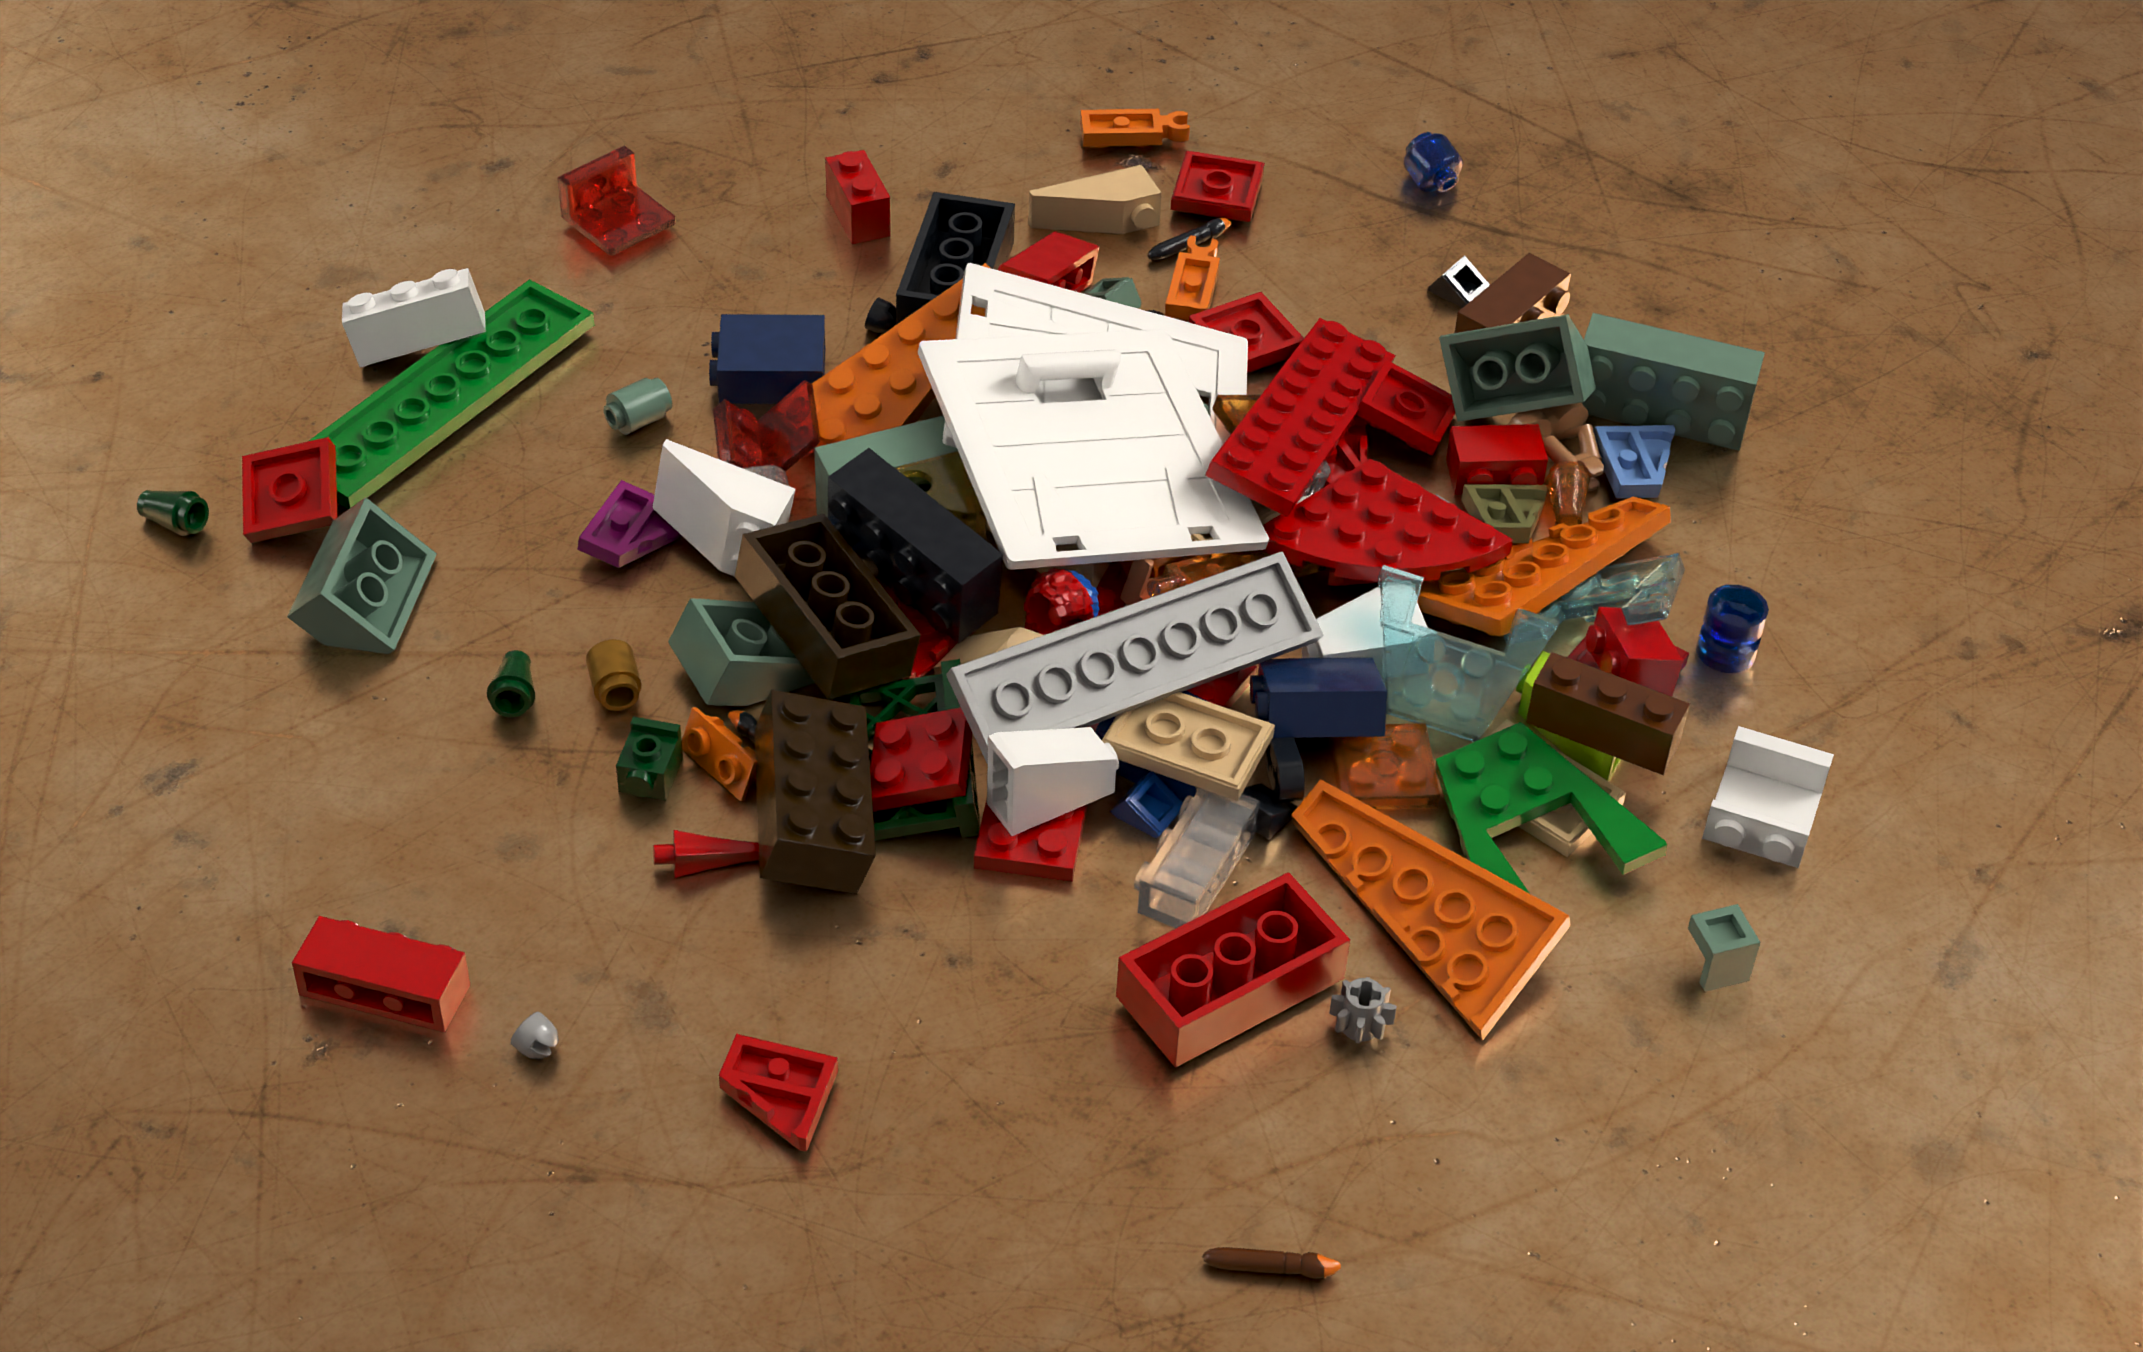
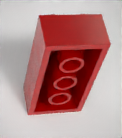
M1287 872L1120 956L1118 959L1116 997L1176 1068L1345 979L1351 939L1298 881Z

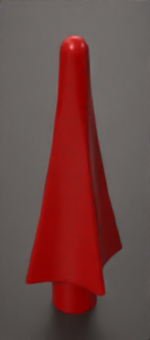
M673 830V844L653 845V864H674V878L718 867L759 860V842L710 837Z

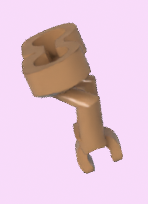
M1582 403L1516 413L1512 417L1508 425L1539 424L1546 454L1566 478H1574L1576 485L1582 492H1590L1599 487L1600 483L1595 477L1603 473L1604 465L1602 464V457L1596 443L1592 425L1584 424L1588 418V410ZM1578 437L1580 454L1573 455L1561 441Z

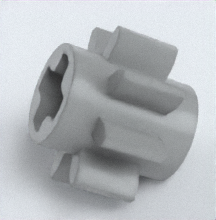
M1370 977L1355 979L1352 982L1344 980L1341 995H1332L1329 1014L1337 1016L1335 1031L1337 1033L1343 1032L1347 1037L1355 1040L1356 1043L1369 1041L1374 1037L1379 1040L1383 1039L1385 1025L1394 1024L1397 1006L1389 1003L1391 989L1389 987L1383 988L1378 982L1370 979Z

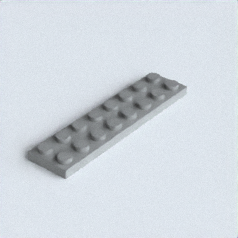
M1282 551L952 667L946 676L988 764V736L994 733L1088 727L1167 698L1172 694L1183 692L1313 644L1324 635Z

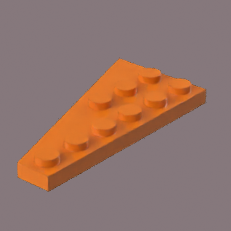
M986 263L982 265L984 267L990 268ZM963 279L779 406L778 410L781 418L813 451L815 447L915 423L936 397L917 353L921 341L952 340L956 338ZM972 304L971 314L985 317V308Z
M1633 496L1588 513V522L1568 526L1561 523L1549 528L1548 537L1532 542L1531 538L1529 543H1513L1510 555L1482 569L1470 573L1464 568L1441 572L1440 580L1428 581L1411 588L1421 612L1446 619L1452 624L1465 625L1484 631L1491 636L1502 637L1671 523L1670 506Z
M1321 779L1291 814L1294 826L1482 1041L1571 926L1568 914Z

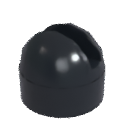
M878 297L869 310L865 321V328L877 334H884L896 325V307L891 302Z

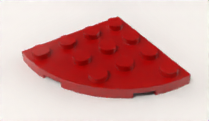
M1369 459L1296 504L1288 517L1280 514L1265 523L1263 527L1269 537L1266 549L1262 551L1270 555L1283 551L1289 563L1300 567L1304 565L1305 561L1335 568L1334 576L1371 582L1412 583L1440 580L1441 572L1464 568L1470 573L1494 564L1511 554L1513 539L1499 532L1493 526L1462 511L1456 505L1448 503L1423 489L1419 484L1413 483L1393 472L1385 465Z

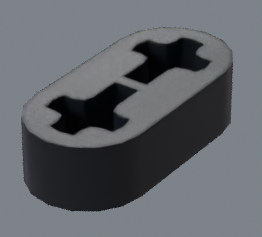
M1294 737L1272 738L1265 751L1267 773L1276 801H1303L1305 792L1304 768Z

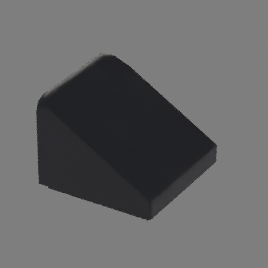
M1464 255L1428 287V290L1463 308L1490 284Z
M1260 783L1245 787L1238 802L1232 800L1230 815L1269 840L1292 820L1291 814L1298 806L1292 802H1277L1273 790Z

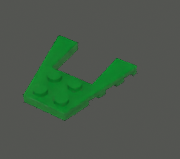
M1522 722L1436 759L1435 771L1451 818L1455 820L1464 857L1528 893L1529 891L1492 838L1569 803L1572 804L1623 875L1666 856L1668 844L1664 839Z

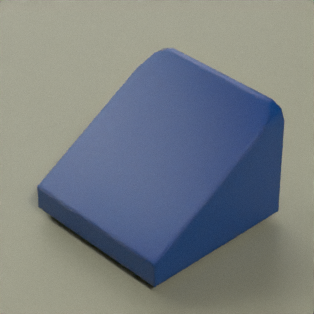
M1151 771L1138 780L1110 812L1116 818L1157 838L1186 805Z

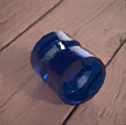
M1724 585L1710 593L1703 618L1704 624L1701 627L1696 645L1698 657L1705 665L1724 673H1739L1748 670L1754 664L1769 611L1767 601L1763 596L1750 587L1742 585Z

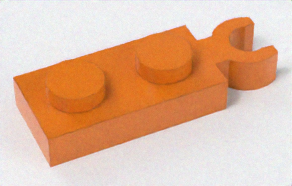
M1159 109L1081 110L1080 126L1083 147H1146L1148 145H1162L1163 138H1168L1175 142L1189 141L1190 125H1187L1188 113L1175 111L1168 115H1160Z
M1191 235L1188 238L1186 253L1179 252L1165 304V316L1189 321L1190 315L1210 309L1220 264V258L1217 257V239L1212 238L1211 244L1208 247H1199L1195 244L1196 236Z

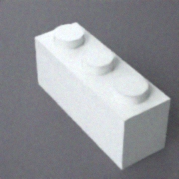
M468 268L459 271L446 269L438 272L430 279L416 283L413 281L400 282L390 290L374 295L371 293H361L349 299L348 302L343 303L342 325L359 367L486 332L485 311Z

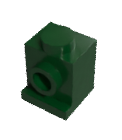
M633 716L630 722L631 731L616 764L618 792L666 801L683 760L681 726Z

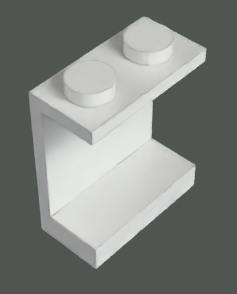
M1738 726L1716 798L1713 799L1702 839L1799 868L1834 754Z

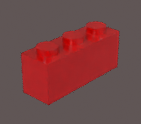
M1054 231L1002 263L997 270L1080 293L1092 285L1099 246Z
M323 916L317 918L291 962L299 996L443 1033L446 1032L470 987L465 952L458 951L448 945H434L407 938L400 933H386L359 926L349 920L339 921Z

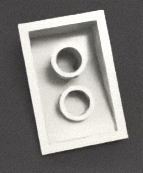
M666 439L662 445L653 509L718 570L735 577L742 535L788 523L795 488Z

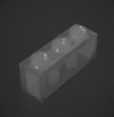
M1202 788L1198 790L1195 796L1188 795L1180 808L1178 822L1174 829L1166 828L1158 842L1155 858L1151 863L1145 861L1138 871L1134 883V889L1139 891L1138 913L1174 928H1178L1206 914L1256 834L1259 801L1243 794L1240 795L1237 801Z

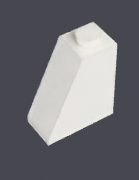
M1384 583L1317 618L1316 620L1324 636L1317 642L1302 647V658H1373L1380 676L1384 680L1428 674L1433 640L1410 583Z
M1091 727L994 733L988 736L987 804L1010 835L1014 836L1114 793L1116 770L1119 768L1117 754L1109 743H1103Z

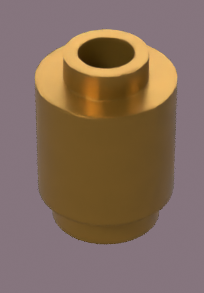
M616 639L605 640L594 645L586 655V664L595 698L609 710L619 711L631 707L637 702L642 687L632 647L628 643Z

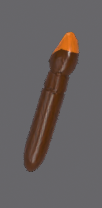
M1217 1247L1209 1249L1202 1256L1204 1262L1219 1269L1276 1274L1302 1273V1275L1313 1279L1332 1276L1341 1269V1264L1338 1261L1314 1252L1301 1255L1293 1252L1284 1253V1251Z

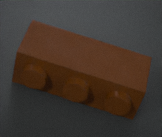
M1528 253L1458 311L1454 333L1553 317L1555 314L1560 315L1570 300L1568 286L1571 274Z
M1551 652L1534 681L1526 723L1664 775L1680 745L1690 703Z

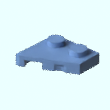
M1674 425L1595 426L1593 432L1602 457L1604 472L1615 497L1658 498L1671 451V442L1675 434Z

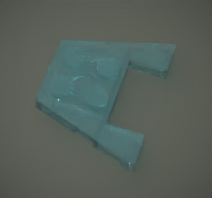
M1676 553L1605 566L1596 575L1589 577L1571 589L1568 594L1561 596V601L1552 602L1538 614L1531 616L1530 621L1521 623L1512 629L1510 633L1503 635L1507 646L1543 640L1559 624L1567 619L1584 617L1586 622H1594L1598 607L1622 608L1628 626L1665 620L1669 616L1685 571L1680 554Z
M1383 565L1378 575V588H1380L1381 592L1380 626L1383 628L1384 653L1382 654L1383 680L1387 689L1386 714L1466 740L1478 741L1555 633L1560 621L1519 608L1513 618L1505 651L1501 652L1413 624L1411 621L1424 578Z

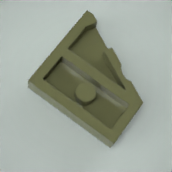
M1464 484L1461 500L1469 515L1493 526L1499 532L1512 538L1513 543H1529L1545 506L1548 487L1547 485Z

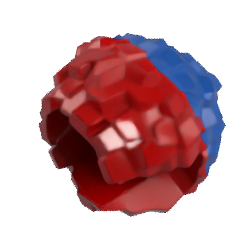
M1051 568L1048 572L1041 573L1040 577L1032 583V588L1029 590L1024 602V611L1027 613L1025 616L1026 621L1029 625H1032L1037 633L1046 635L1097 617L1100 610L1097 598L1099 593L1091 585L1090 580L1077 571Z

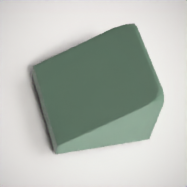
M1129 277L1101 279L1083 293L1134 308H1140L1142 305L1133 279Z

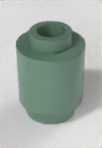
M643 378L608 394L606 405L603 408L604 416L612 429H618L621 433L628 435L664 418L666 412L672 409V398L667 386L661 379L654 378L650 380Z

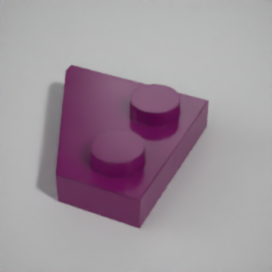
M621 480L579 536L577 550L620 568L683 536L653 509L654 494Z

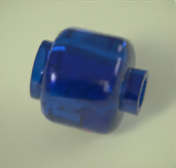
M1426 132L1418 135L1408 144L1403 165L1420 190L1424 192L1438 190L1443 193L1452 189L1458 183V175L1462 171L1463 159L1445 135Z

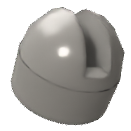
M535 1012L517 1028L510 1043L523 1055L531 1059L540 1060L551 1054L549 1047H556L558 1044V1031L553 1023L541 1012Z

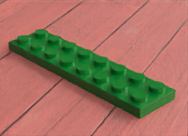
M529 279L485 311L486 332L437 346L322 430L309 441L329 437L335 445L337 503L350 509L365 497L371 496L594 327L593 312Z

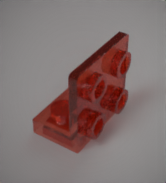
M625 145L557 177L561 217L610 256L622 252L676 224L674 214L637 186L635 155Z
M806 380L800 383L758 420L747 409H740L726 399L713 409L718 459L776 482L801 458L810 455L820 442L813 385Z

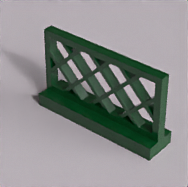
M960 659L941 662L942 674L889 682L851 693L850 704L862 706L864 703L883 701L888 704L876 717L866 713L868 741L875 735L876 723L889 721L900 711L909 716H916L960 708V704L946 676L952 667L961 665ZM936 692V697L924 709L910 703L916 695ZM973 742L971 743L966 796L939 800L946 805V811L927 815L918 811L925 803L891 808L897 813L889 821L874 823L875 841L955 827L960 828L962 838L979 835L981 824ZM869 748V762L871 764L872 750Z

